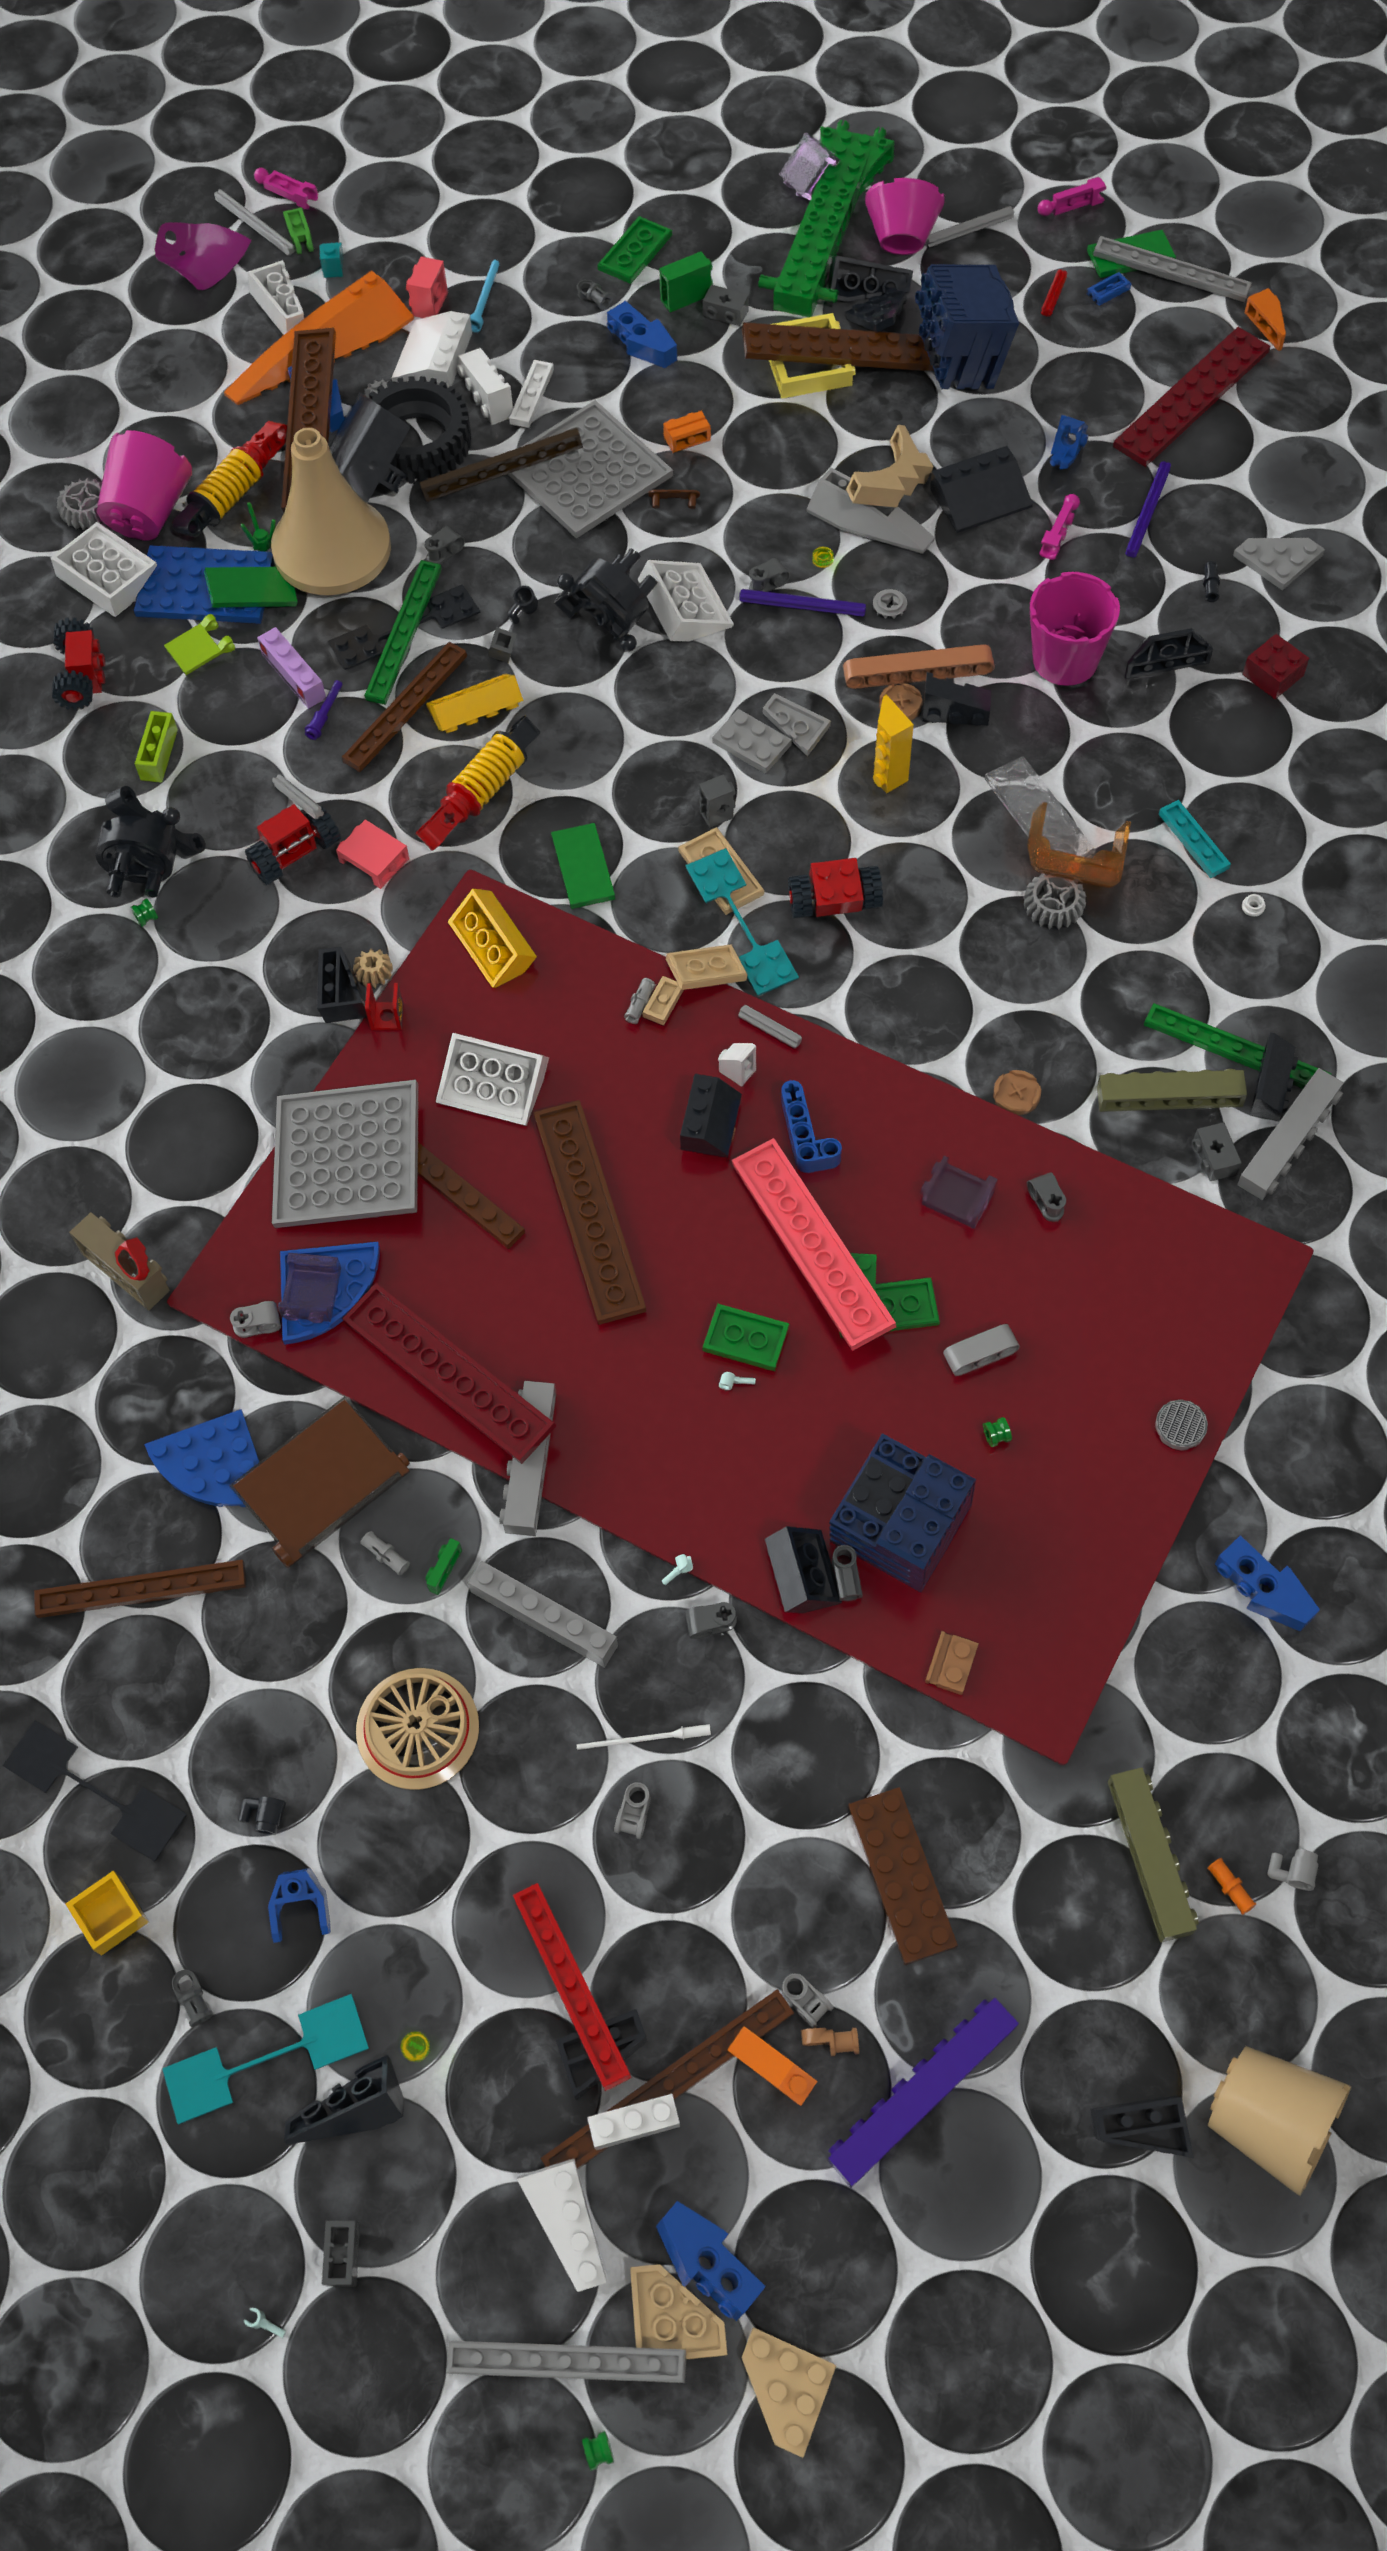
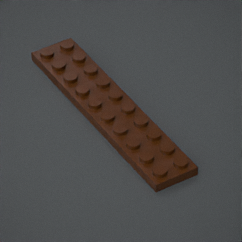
M743 322L742 326L745 359L833 365L851 364V366L934 371L933 366L930 364L928 353L925 351L922 337L917 334Z
M334 328L294 331L281 504L283 512L286 509L292 484L291 444L294 441L296 432L303 428H314L329 443L336 331Z
M580 1100L534 1112V1118L598 1325L646 1312L643 1296Z

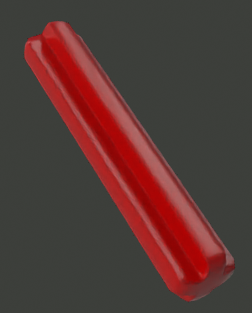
M1059 269L1042 306L1041 314L1043 316H1051L1067 279L1068 273L1066 270Z

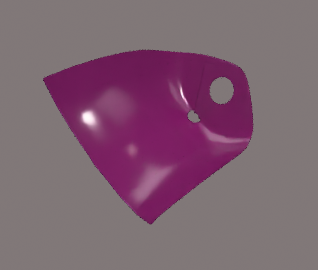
M165 223L160 226L157 234L155 256L159 261L169 265L183 275L198 290H205L223 279L234 268L246 252L251 239L231 229L215 224ZM167 231L174 232L176 236L174 244H169L166 241L165 233ZM185 251V255H179V253Z

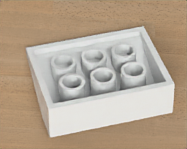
M449 311L415 320L392 375V381L398 382L397 379L403 377L404 382L409 381V376H414L415 381H419L420 376L426 377V382H429L431 378L437 379V385L443 381L447 384V388L452 386L458 371V356L465 353L472 335L470 314Z
M98 522L51 557L54 571L58 578L114 617L132 604L157 566L154 560Z
M647 561L638 581L641 584L647 575H651L658 582L647 598L670 641L688 642L733 627L734 623L701 563Z
M452 1033L436 1102L527 1126L544 1080L549 1057Z

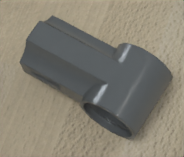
M848 1545L838 1546L833 1553L832 1567L835 1572L840 1601L856 1600L863 1596L856 1563V1552ZM841 1555H846L850 1558L851 1562L843 1565L838 1562L837 1558Z

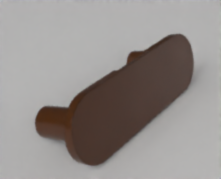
M651 490L648 492V496L652 498V508L655 509L659 508L660 499L668 498L689 499V508L695 509L696 498L700 497V492L697 490Z

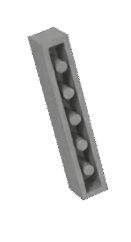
M1318 1068L1241 1174L1238 1186L1261 1200L1267 1194L1272 1195L1279 1185L1277 1180L1280 1175L1285 1177L1292 1167L1290 1161L1293 1157L1299 1158L1305 1148L1303 1143L1306 1139L1311 1141L1316 1134L1318 1122L1324 1123L1331 1111L1328 1109L1331 1104L1336 1106L1343 1096L1341 1088L1344 1082Z
M524 1381L523 1390L519 1389L518 1394L553 1421L556 1400L555 1384ZM551 1433L523 1464L514 1458L513 1460H508L507 1476H510L509 1485H504L503 1500H506V1507L501 1509L499 1523L503 1524L506 1534L536 1536Z
M483 1561L480 1562L468 1581L471 1593L604 1668L618 1647L617 1636Z

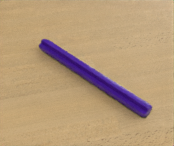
M1162 461L1159 465L1126 548L1125 554L1127 557L1134 558L1137 556L1170 472V462Z
M741 589L740 601L746 603L862 617L866 613L865 603Z

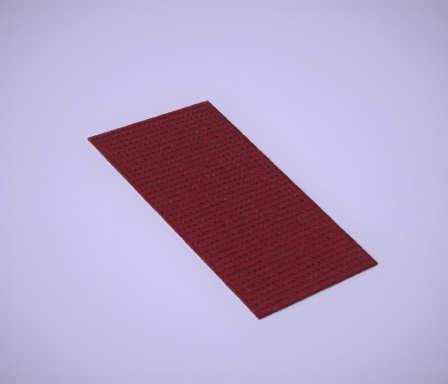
M468 870L376 1000V1002H393L394 983L399 984L403 1000L402 1030H371L368 1018H364L313 1092L416 1080L418 1083V1142L521 1225L525 1233L507 1249L418 1175L417 1212L275 1228L272 1225L274 1147L167 1300L168 1305L509 1481L510 1476H507L508 1460H513L511 1455L349 1327L344 1321L312 1339L284 1345L282 1337L280 1251L379 1242L380 1258L372 1286L375 1283L380 1285L517 1394L519 1389L523 1390L524 1381L555 1384L556 1400L553 1422L556 1427L550 1435L542 1491L543 1499L677 1567L675 1560L677 1556L682 1554L686 1555V1557L691 1556L693 1569L687 1572L688 1574L1060 1765H1066L1313 1255V1248L727 984L683 990L664 1025L644 1018L643 1014H641L637 1024L629 1023L625 1020L624 1015L631 1004L632 995L638 990L643 978L654 981L656 986L653 992L662 976L676 981L665 956L479 872ZM472 889L492 891L537 956L525 973L496 988H492L448 923V920ZM747 1005L802 1037L800 1045L793 1048L738 1016L740 1009ZM385 1011L381 1014L380 1018L383 1021H390L394 1014L390 1011ZM452 1033L549 1057L544 1080L527 1126L436 1102ZM733 1043H753L756 1045V1071L741 1087L719 1072L718 1058L724 1049L728 1050ZM694 1074L718 1077L742 1094L735 1124L736 1132L731 1142L728 1158L680 1150V1133ZM795 1080L802 1085L815 1140L834 1138L841 1143V1162L837 1167L810 1173L801 1172L797 1168L781 1104V1088L785 1082ZM577 1100L581 1102L646 1306V1312L601 1325H598L534 1118V1112ZM793 1115V1117L799 1118L801 1115ZM804 1135L797 1136L798 1138H806ZM774 1138L849 1253L877 1255L876 1284L923 1278L932 1279L940 1324L888 1331L852 1351L844 1337L840 1338L837 1326L735 1170L732 1160ZM827 1152L826 1154H828V1155H834L835 1153H834V1152ZM810 1156L802 1157L803 1159H811ZM1049 1172L1053 1173L1066 1197L1064 1215L1055 1222L1048 1221L1043 1217L1036 1202L1030 1196L1027 1187L1028 1180ZM264 1301H273L277 1304L281 1328L278 1331L249 1336L247 1338H241L235 1334L230 1321V1315L233 1310ZM717 1304L789 1323V1330L775 1371L703 1351V1344ZM1009 1325L1020 1345V1348L1015 1353L963 1375L955 1376L943 1354L946 1348L997 1326ZM725 1372H731L737 1377L755 1378V1384L733 1383L731 1390L719 1388L721 1376ZM1170 1401H1190L1199 1406L1204 1412L1208 1423L1207 1432L1201 1443L1196 1447L1194 1446L1188 1450L1172 1449L1159 1438L1160 1436L1155 1428L1156 1417L1160 1409ZM1004 1417L1010 1427L1012 1441L1007 1443L1002 1441L997 1446L990 1447L984 1434L983 1423H994L998 1418ZM882 1433L925 1457L931 1454L976 1479L972 1506L921 1593L856 1557L863 1595L861 1598L852 1601H842L839 1605L807 1613L785 1612L777 1581L774 1577L772 1563L768 1555L765 1538L786 1526L822 1530L832 1564L833 1553L838 1546L830 1542L831 1531L829 1527L831 1525L829 1521ZM841 1555L837 1558L838 1562L843 1565L851 1562L850 1558L846 1555ZM941 1631L979 1643L962 1695L936 1687L937 1685L925 1683Z

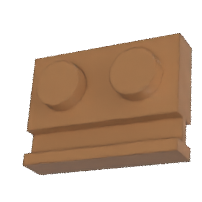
M941 1631L925 1683L937 1685L936 1687L962 1695L979 1643Z

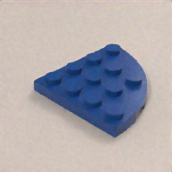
M379 1242L280 1251L282 1337L284 1345L312 1339L331 1330L343 1321L342 1318L372 1286L380 1258Z
M242 1409L144 1444L156 1469L175 1489L196 1501L218 1507H223V1505L250 1507L233 1487V1485L260 1465Z

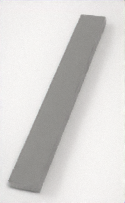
M1100 236L1093 256L1241 302L1246 301L1252 284L1249 281Z
M448 2341L446 2374L685 2383L686 2350Z

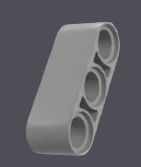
M1003 1324L955 1343L946 1348L943 1354L953 1374L960 1376L1015 1353L1020 1348V1345L1009 1325Z

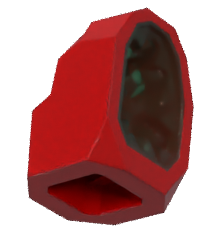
M137 1237L123 1242L115 1251L117 1264L125 1275L130 1279L143 1281L148 1276L150 1269L146 1255L147 1249Z

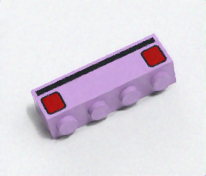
M276 627L257 637L262 655L308 709L326 699L322 680Z

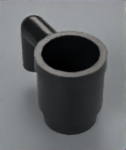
M523 585L514 591L513 599L515 604L507 615L513 624H518L520 619L517 614L520 610L527 614L534 613L537 610L538 599L532 588Z
M246 1797L242 1801L238 1821L249 1823L252 1809H257L254 1821L256 1823L255 1831L267 1835H276L277 1829L281 1825L286 1802L272 1797Z

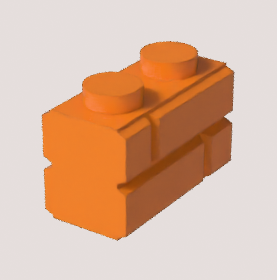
M702 411L689 413L684 417L670 419L663 423L664 439L672 453L711 440L710 424Z

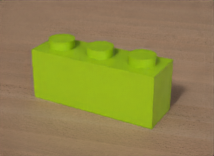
M150 712L135 761L137 772L142 781L161 783L163 781L178 731L172 713Z

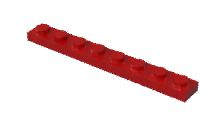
M536 1883L514 1894L513 1898L605 2092L631 2079L628 2068L539 1884Z

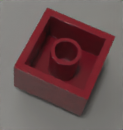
M1275 634L1247 657L1242 675L1272 698L1277 699L1304 676L1310 658L1278 634Z

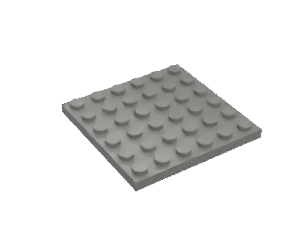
M596 400L523 445L525 446L567 430L578 428L583 448L508 474L575 538L580 537L673 476L672 468Z
M416 1080L277 1096L272 1225L275 1228L417 1212L418 1083Z

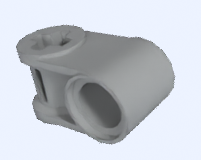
M264 1301L251 1306L239 1307L233 1310L230 1315L233 1330L241 1338L263 1333H273L281 1328L277 1304L273 1301Z
M635 1782L627 1787L622 1806L617 1815L614 1833L621 1831L636 1835L637 1839L642 1838L651 1800L648 1788L644 1784ZM641 1791L645 1794V1798L641 1803H634L630 1800L634 1792Z
M790 1974L783 1981L781 1988L782 1996L810 2027L816 2028V2022L828 2010H833L834 2007L830 2001L802 1975ZM791 1981L800 1983L802 1993L796 1996L791 1995L787 1990V1984ZM817 2005H819V2007L813 2013H810Z

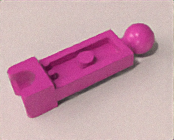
M258 168L254 172L256 182L264 184L265 189L296 202L299 207L308 210L310 207L307 204V200H318L317 188L306 181L302 183L275 170L270 175L264 168Z
M1100 177L1089 179L1086 184L1053 194V201L1042 200L1038 205V212L1042 216H1048L1051 212L1054 215H1058L1091 204V206L1104 202L1100 192L1106 190V185Z
M1069 494L1064 498L1063 507L1051 532L1046 531L1041 544L1043 546L1039 554L1040 556L1052 560L1056 559L1060 551L1061 541H1064L1067 534L1066 527L1067 525L1071 526L1075 513H1072V511L1076 510L1080 505V499L1077 495Z

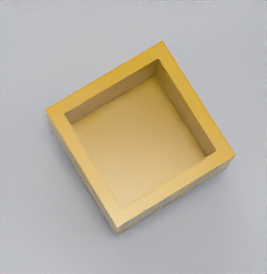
M114 1870L66 1903L67 1908L90 1946L101 1956L149 1923L122 1877Z

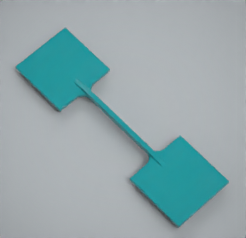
M725 848L685 865L705 903L719 897L726 898L752 944V951L738 958L748 974L747 978L757 996L798 979L799 976L779 941L776 940L764 946L758 945L733 903L730 894L735 890L745 887L747 884L727 849Z
M352 1994L299 2014L298 2017L303 2030V2038L300 2042L230 2070L223 2067L217 2047L162 2068L177 2124L179 2125L233 2103L228 2086V2080L231 2075L301 2047L308 2049L314 2070L369 2049Z

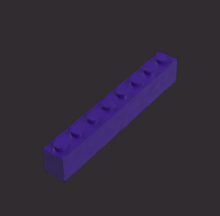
M993 1998L990 2002L986 1999L983 2000L973 2010L977 2015L970 2022L966 2019L960 2022L953 2030L956 2035L949 2042L944 2038L933 2049L935 2055L929 2061L923 2058L912 2069L915 2075L910 2080L901 2079L891 2089L894 2095L887 2102L883 2098L871 2108L870 2111L873 2115L866 2122L861 2118L849 2130L852 2135L845 2142L839 2139L828 2150L831 2156L827 2161L850 2188L869 2172L1016 2029L1019 2023L996 1998Z

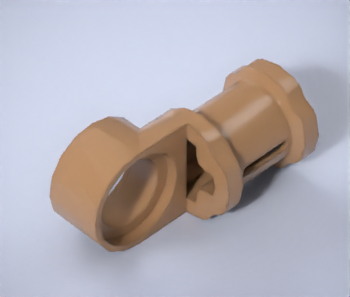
M857 2027L845 2032H834L832 2029L827 2030V2028L801 2030L803 2046L829 2044L830 2056H835L836 2053L840 2052L859 2054Z

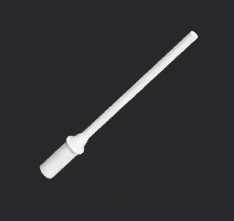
M710 1724L684 1728L681 1726L680 1729L667 1733L577 1744V1750L671 1737L684 1740L685 1738L711 1735Z

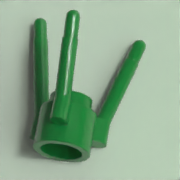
M248 502L247 506L255 529L254 535H251L244 524H241V528L252 543L254 550L268 551L271 548L276 520L272 519L270 535L264 529H259L252 505Z

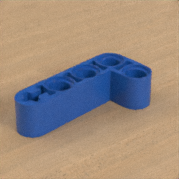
M795 1080L785 1082L781 1088V1104L797 1168L801 1172L810 1173L837 1167L841 1162V1143L834 1138L815 1140L802 1085ZM793 1115H801V1117L796 1118ZM804 1135L806 1138H798L797 1136ZM827 1152H834L835 1154H834V1155H828V1154H826V1153H827ZM810 1156L811 1159H803L802 1157Z

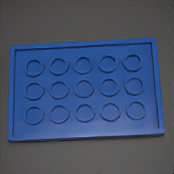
M149 545L147 556L154 560L157 566L137 595L134 608L136 617L203 620L208 614H213L216 621L261 624L264 607L212 608L204 570L205 567H273L274 559L272 552Z

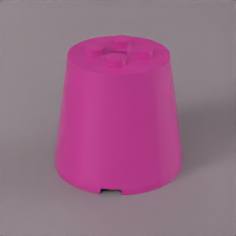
M126 430L125 434L121 435L118 432L115 433L110 440L98 500L97 514L108 527L124 536L140 540L155 539L191 478L192 467L184 455L180 457L174 451V446L151 434Z
M1064 572L1059 577L1045 579L1034 590L1030 601L1033 664L1036 671L1047 681L1064 686L1077 685L1088 680L1095 673L1120 613L1118 597L1114 596L1111 592V587L1106 582L1087 573Z

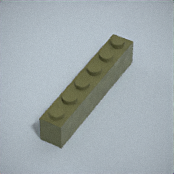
M1206 1069L1199 1072L1181 1070L1170 1073L1156 1071L1142 1074L1138 1072H1131L1129 1074L1107 1073L1099 1076L1097 1084L1100 1112L1243 1107L1247 1097L1244 1070L1226 1069L1224 1071Z
M1143 1767L1111 1775L1108 1785L1160 1943L1193 1935L1197 1930L1196 1926L1199 1925L1198 1917L1195 1910L1189 1907L1187 1898H1189L1188 1887L1185 1881L1181 1882L1178 1874L1180 1864L1176 1854L1171 1853L1169 1831L1166 1827H1162L1159 1818L1162 1817V1811L1158 1801L1153 1800L1151 1794L1153 1785L1148 1774L1145 1775Z

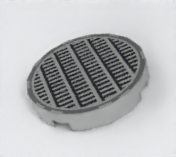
M1175 1400L1165 1404L1158 1412L1155 1422L1156 1432H1158L1161 1441L1170 1448L1177 1450H1188L1199 1445L1206 1435L1208 1426L1206 1416L1200 1407L1185 1400Z

